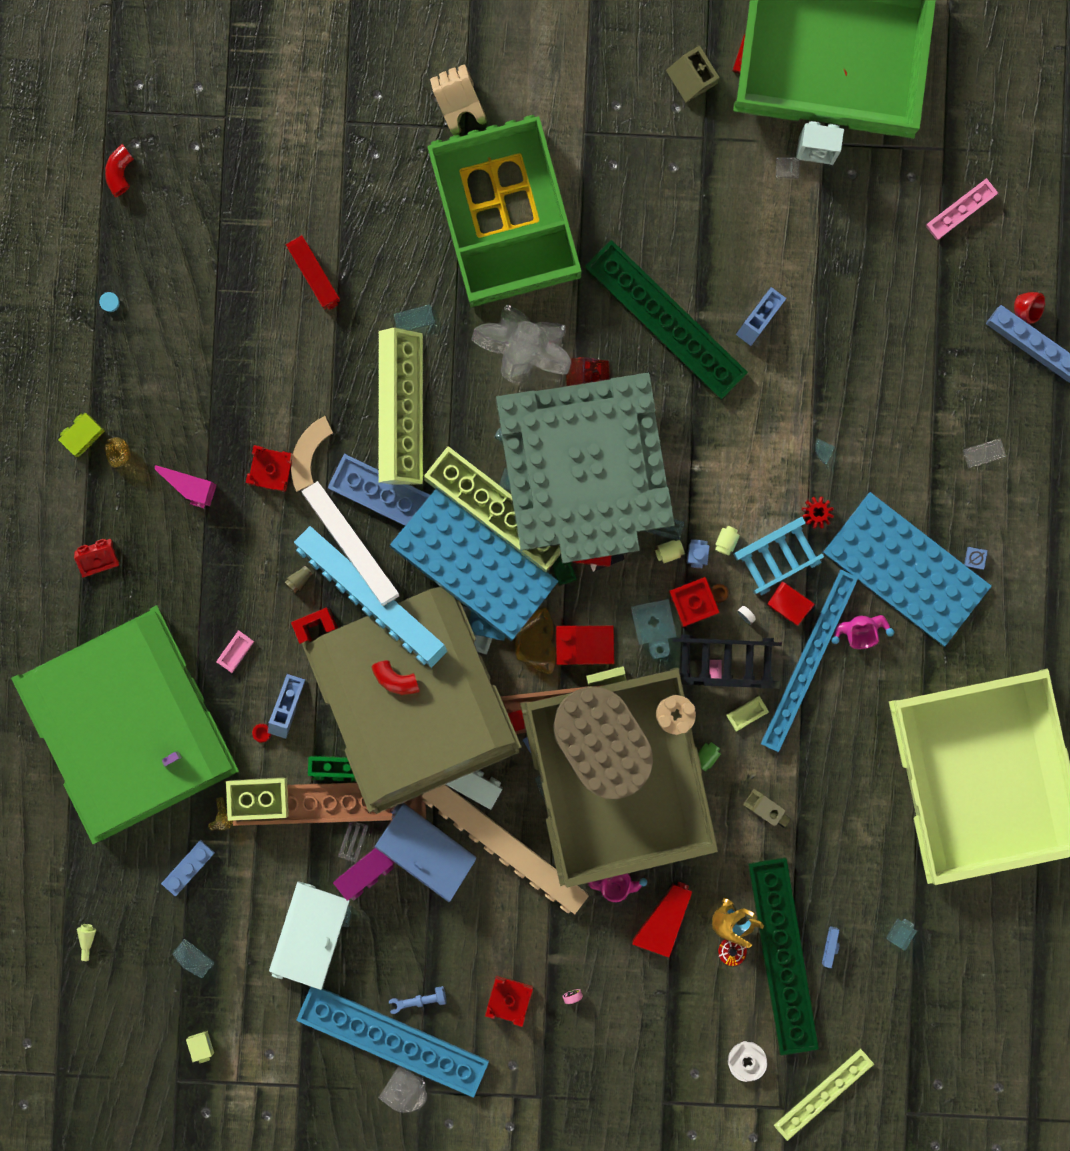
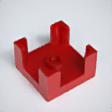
M254 445L250 474H247L245 483L286 492L293 454Z
M706 577L668 591L678 612L682 627L720 613Z
M326 607L291 622L299 644L312 640L307 626L309 628L317 626L321 620L326 632L338 629L330 608Z
M496 976L485 1017L492 1019L498 1017L523 1027L533 986Z

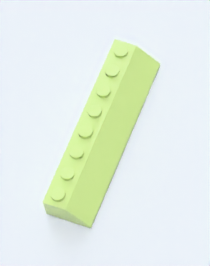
M399 328L379 331V483L393 485L423 484V333Z

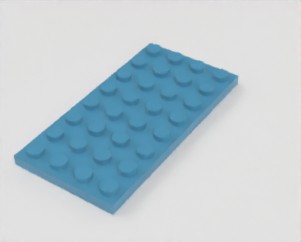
M437 488L389 546L510 641L515 638L558 583V580L537 567Z
M871 492L867 494L822 552L845 571L858 577V581L943 647L947 645L991 588L990 584Z

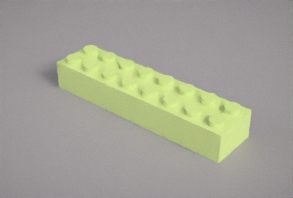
M449 446L424 475V481L444 493L545 573L560 556L559 545L520 551L511 494Z

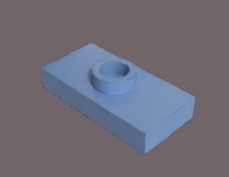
M831 926L829 927L822 964L828 968H832L834 954H838L839 943H837L839 929Z

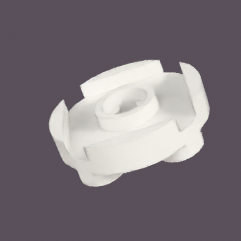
M743 1041L734 1046L730 1051L728 1065L731 1073L737 1079L748 1082L759 1079L765 1073L767 1058L759 1045ZM751 1057L752 1065H746L745 1067L743 1059Z

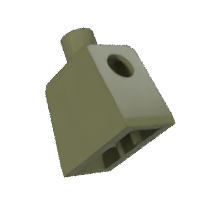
M753 789L743 804L773 826L779 824L784 828L790 821V818L784 815L786 810L755 789Z

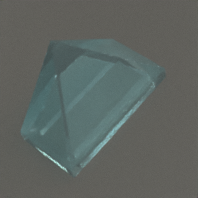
M186 939L172 953L184 969L200 978H203L214 964L210 958Z

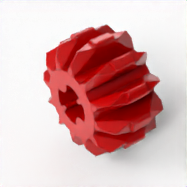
M812 497V503L810 501L805 502L808 508L803 507L801 509L803 512H807V514L801 517L803 519L808 517L809 520L806 521V525L813 522L812 528L815 529L818 523L820 529L824 528L823 522L827 525L830 524L827 518H834L833 514L828 513L834 510V508H827V505L830 503L829 500L823 504V497H819L817 503L816 498ZM821 509L822 512L820 514L822 516L815 517L813 510Z

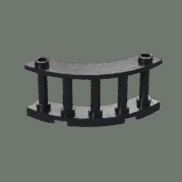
M681 634V638H673V642H683L682 673H680L682 685L780 689V681H773V677H771L772 646H782V642H774V638H763V641L693 639V635ZM690 643H703L702 671L699 674V678L691 677V673H689ZM710 643L725 644L724 674L721 678H711V674H709ZM732 644L746 645V666L743 679H733V675H731ZM754 645L764 646V667L761 680H755V676H753Z

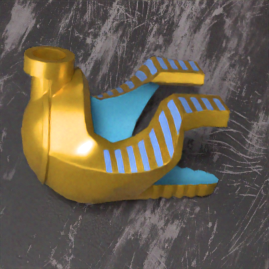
M723 898L722 906L716 910L712 918L713 930L721 938L750 948L752 944L741 937L752 933L754 927L763 929L764 925L756 920L757 916L751 911L743 908L735 912L734 903L729 899ZM745 916L752 918L748 919V921L743 925L736 924L740 919H742Z

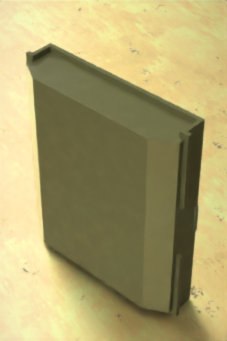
M442 587L427 590L398 603L445 645L447 652L432 668L427 664L422 665L416 659L417 655L413 651L409 653L402 646L404 644L402 641H395L389 635L390 631L386 627L382 629L375 622L376 618L374 616H366L324 634L312 642L308 640L302 643L326 704H330L346 744L345 754L369 813L373 811L378 814L520 753V742L496 686L491 685V677L482 656H479L474 642L476 638L461 602ZM389 660L397 674L410 675L414 673L420 692L407 695L389 692L378 683L371 666L377 662Z
M678 668L600 686V688L617 694L625 702L652 749L653 764L646 783L634 794L621 799H607L590 792L579 780L555 739L554 721L556 711L569 694L534 702L520 703L534 769L539 771L548 813L546 824L560 886L564 885L568 888L718 852L701 776V764L698 750L694 744L692 729L690 728L686 733L678 735L670 734L661 728L656 719V710L662 700L672 695L685 697ZM678 709L675 712H671V716L674 717L673 720L681 717Z

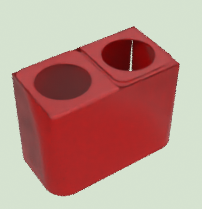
M781 581L766 605L798 626L815 604Z

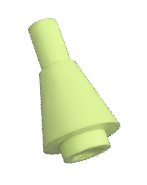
M83 924L80 928H77L82 949L81 960L89 961V950L96 929L90 924Z

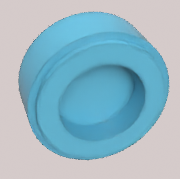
M111 292L104 293L99 300L101 308L107 312L116 311L120 305L119 298Z

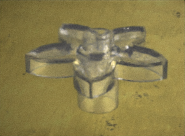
M506 305L502 310L499 324L487 323L474 329L471 339L473 342L486 350L504 354L500 371L502 376L511 382L525 383L529 381L534 365L542 370L556 374H568L571 366L569 355L560 347L565 335V325L554 322L534 324L524 313Z

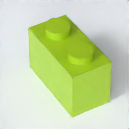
M84 413L75 418L74 424L70 428L67 427L61 432V437L58 440L75 457L79 458L105 430L89 414Z

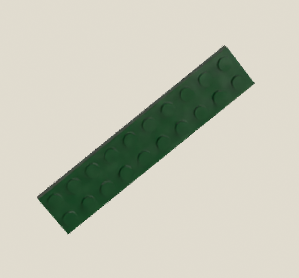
M612 240L585 266V269L720 400L748 373Z
M783 857L748 863L757 921L762 922L764 925L763 929L759 928L780 1056L819 1050L787 858Z

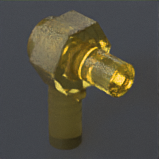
M223 797L217 798L218 815L214 822L208 824V827L211 831L217 828L225 831L230 829L233 820L228 821Z

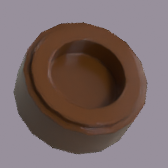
M716 584L711 588L716 603H722L727 600L729 592L726 586Z

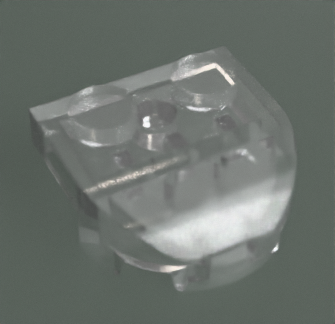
M398 1066L379 1099L398 1112L410 1113L417 1111L424 1105L427 1098L425 1082L421 1077L414 1075L408 1069Z

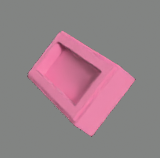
M238 630L216 662L233 673L255 641Z

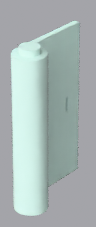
M297 882L269 969L272 972V976L279 979L285 977L322 990L350 900L347 901L343 897L316 889L313 885Z

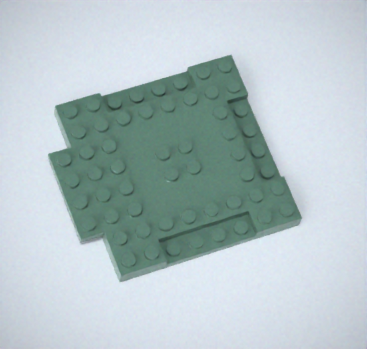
M649 373L547 390H534L496 396L520 551L559 545L562 563L640 551L637 532L675 525L669 488L666 482Z

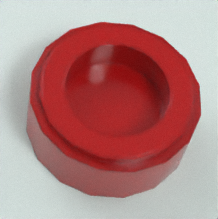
M258 724L252 730V736L257 742L264 743L271 738L272 734L268 733L267 724Z

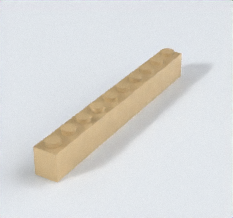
M445 784L422 794L424 798L422 801L431 808L434 805L438 808V814L446 820L448 817L454 821L453 825L460 831L465 829L469 832L468 837L474 842H482L485 845L484 849L492 855L496 853L500 856L499 861L507 867L509 865L515 868L514 872L521 878L526 876L530 879V885L537 890L540 888L546 892L545 896L552 902L557 900L561 903L560 908L566 913L572 912L576 914L589 897L588 893L578 885L568 888L564 885L560 886L556 868Z

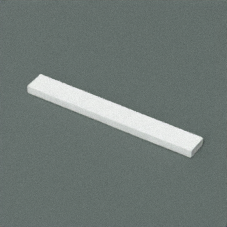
M317 481L302 491L303 496L381 605L384 606L399 597L397 590Z

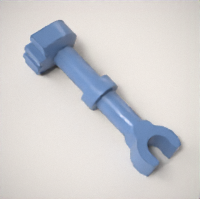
M443 986L436 987V994L423 997L418 995L413 999L399 1000L392 998L389 1000V1004L396 1003L397 1009H393L390 1012L391 1014H396L403 1008L412 1006L423 1007V1004L438 1002L439 1005L446 1004L445 989Z

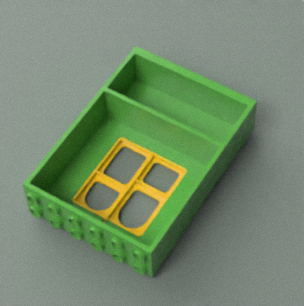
M529 115L524 117L522 121L516 122V120H511L500 127L492 125L487 127L485 131L473 130L468 132L466 136L460 137V135H455L447 141L436 140L427 146L470 308L581 278L582 271L539 116ZM509 161L516 163L520 167L523 181L518 184L502 187L498 178L499 167L501 164ZM484 170L489 174L495 193L494 200L480 204L472 202L467 183L471 172ZM524 190L527 192L534 218L529 222L512 225L504 196ZM498 208L503 228L488 233H481L476 214L484 210Z

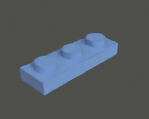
M200 840L161 884L176 897L215 852Z

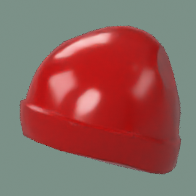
M1039 292L1023 293L1017 296L1014 302L1015 315L1028 324L1037 322L1042 316L1045 307V297Z

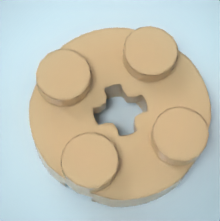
M669 696L662 700L657 707L656 719L661 728L667 733L675 735L686 733L695 722V707L683 696ZM678 709L681 717L673 720L674 717L671 716V712H675Z

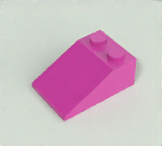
M155 465V470L186 499L190 500V504L203 509L205 505H211L216 484Z

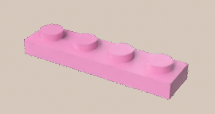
M986 178L925 226L934 238L938 240L995 197L998 192Z

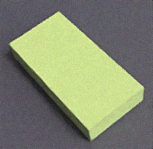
M757 696L726 716L737 732L769 713L761 697Z

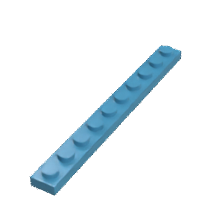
M843 570L839 571L761 741L762 745L779 752L858 577Z

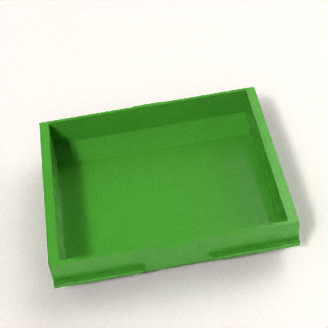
M750 0L738 94L733 111L793 121L804 119L848 126L849 129L914 139L916 132L920 129L936 0Z
M157 605L150 608L149 612L22 675H16L11 678L40 738H44L65 780L63 785L92 844L100 842L239 772ZM178 751L182 758L164 767L162 759Z

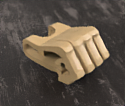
M466 65L459 66V71L456 68L449 69V75L446 71L440 73V79L437 76L430 79L434 95L454 136L460 134L459 122L462 114L466 112L474 115L479 124L487 123L484 109L473 88L474 83Z

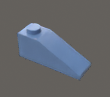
M771 287L736 335L752 346L786 298Z
M289 674L286 675L269 721V734L287 738L305 679Z

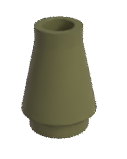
M304 566L287 577V581L284 584L295 594L297 591H301L313 573L308 567Z

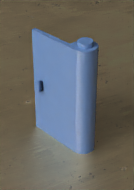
M405 803L394 806L391 810L392 820L376 843L375 848L446 901L450 902L474 864L476 856Z

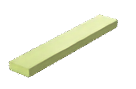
M859 1049L774 1124L775 1128L788 1141L869 1070L874 1063L862 1049Z

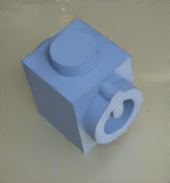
M691 540L688 546L687 564H691L693 568H702L703 565H707L708 541Z

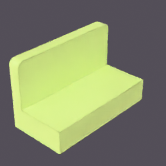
M623 666L586 676L588 686L626 681Z

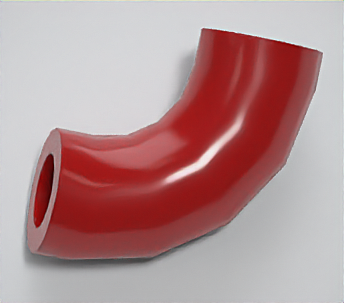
M123 144L109 156L105 167L106 183L114 197L122 195L130 187L124 177V171L134 158Z
M389 660L380 661L371 666L378 683L389 692L400 695L420 692L414 673L410 675L397 674Z

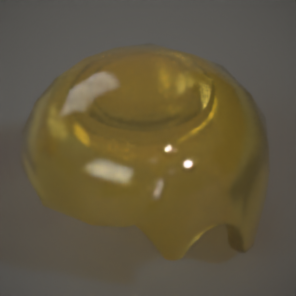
M113 437L108 439L109 443L105 445V452L110 465L116 468L126 464L130 458L128 444L122 438Z

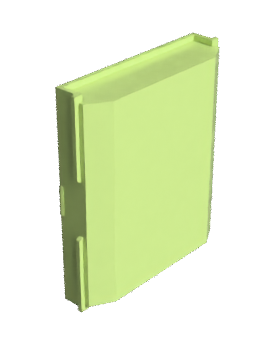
M1048 669L913 698L889 701L902 767L907 770L916 812L914 823L927 884L938 885L1070 857V760L1063 740Z

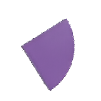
M176 751L163 758L162 763L166 767L182 758V756Z

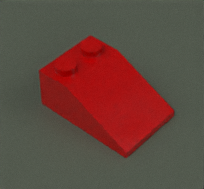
M556 626L557 665L614 664V626Z

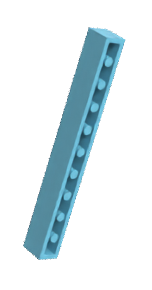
M311 526L294 541L297 547L296 552L302 558L307 557L310 559L309 563L316 570L320 568L323 571L322 575L329 582L333 580L340 592H347L350 595L348 598L355 605L359 603L363 607L362 611L367 616H374L376 618L375 622L382 629L386 627L390 631L389 635L395 641H402L404 643L402 646L409 653L413 651L417 655L416 659L422 665L427 664L432 668L447 652L445 645L396 601L392 600L382 606L353 564Z

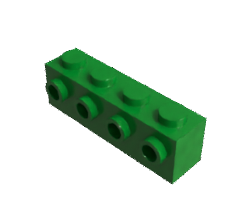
M308 757V776H313V780H324V777H332L334 781H344V777L351 778V781H356L347 757Z

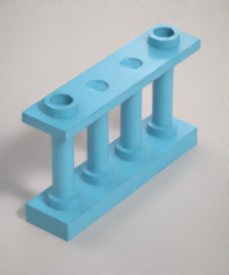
M803 517L796 519L733 554L736 561L739 559L742 562L745 561L759 588L753 591L754 594L760 593V595H763L771 590L770 586L809 565L813 568L822 563L820 559L824 557L823 554L818 556L814 554L802 532L803 528L801 525L805 524ZM790 531L796 535L809 561L800 566L785 541V534ZM774 540L781 547L792 568L791 571L783 575L768 549V543ZM757 549L759 553L763 554L776 578L765 584L751 558V553Z

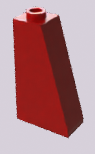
M301 235L287 243L286 246L323 309L328 308V310H331L338 306L337 302L340 299L304 237Z
M682 882L671 885L632 940L633 945L670 957L692 894V890L688 889L689 885Z

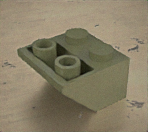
M700 45L683 55L666 70L685 103L712 88L719 81L718 74Z

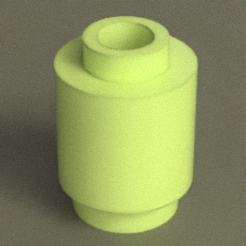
M727 526L726 529L722 528L715 544L717 546L715 550L729 556L734 551L740 537L737 534L738 530Z
M672 540L657 546L658 550H655L658 561L662 560L663 563L681 558V555L685 554L680 540Z

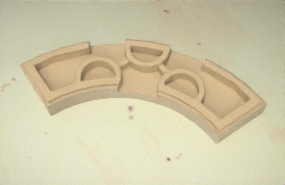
M326 416L318 419L305 430L294 449L291 472L296 492L314 484L311 474L313 454L320 443L333 434Z

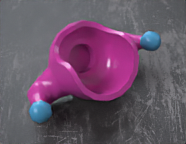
M883 615L873 618L858 616L850 622L837 624L831 642L838 644L839 636L844 633L848 636L852 648L866 649L878 644V629L880 627L886 630L888 636H893L894 630L890 628L888 621Z
M627 873L589 882L588 886L591 889L601 891L604 898L608 901L620 902L629 893L637 892L642 886H646L647 880L641 878L640 881H631Z

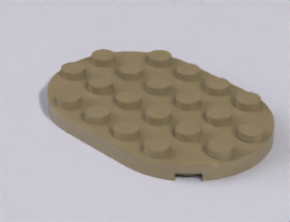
M585 687L569 694L556 711L554 735L560 749L581 783L590 792L607 799H621L637 792L646 783L651 773L653 755L646 736L625 702L617 694L600 687Z

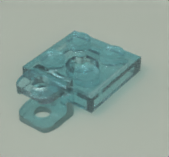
M669 599L631 607L638 644L648 643L650 655L653 659L667 657L670 653L668 639L677 637ZM651 617L659 620V623L654 628L648 624V621H651ZM661 647L663 653H658L656 648Z

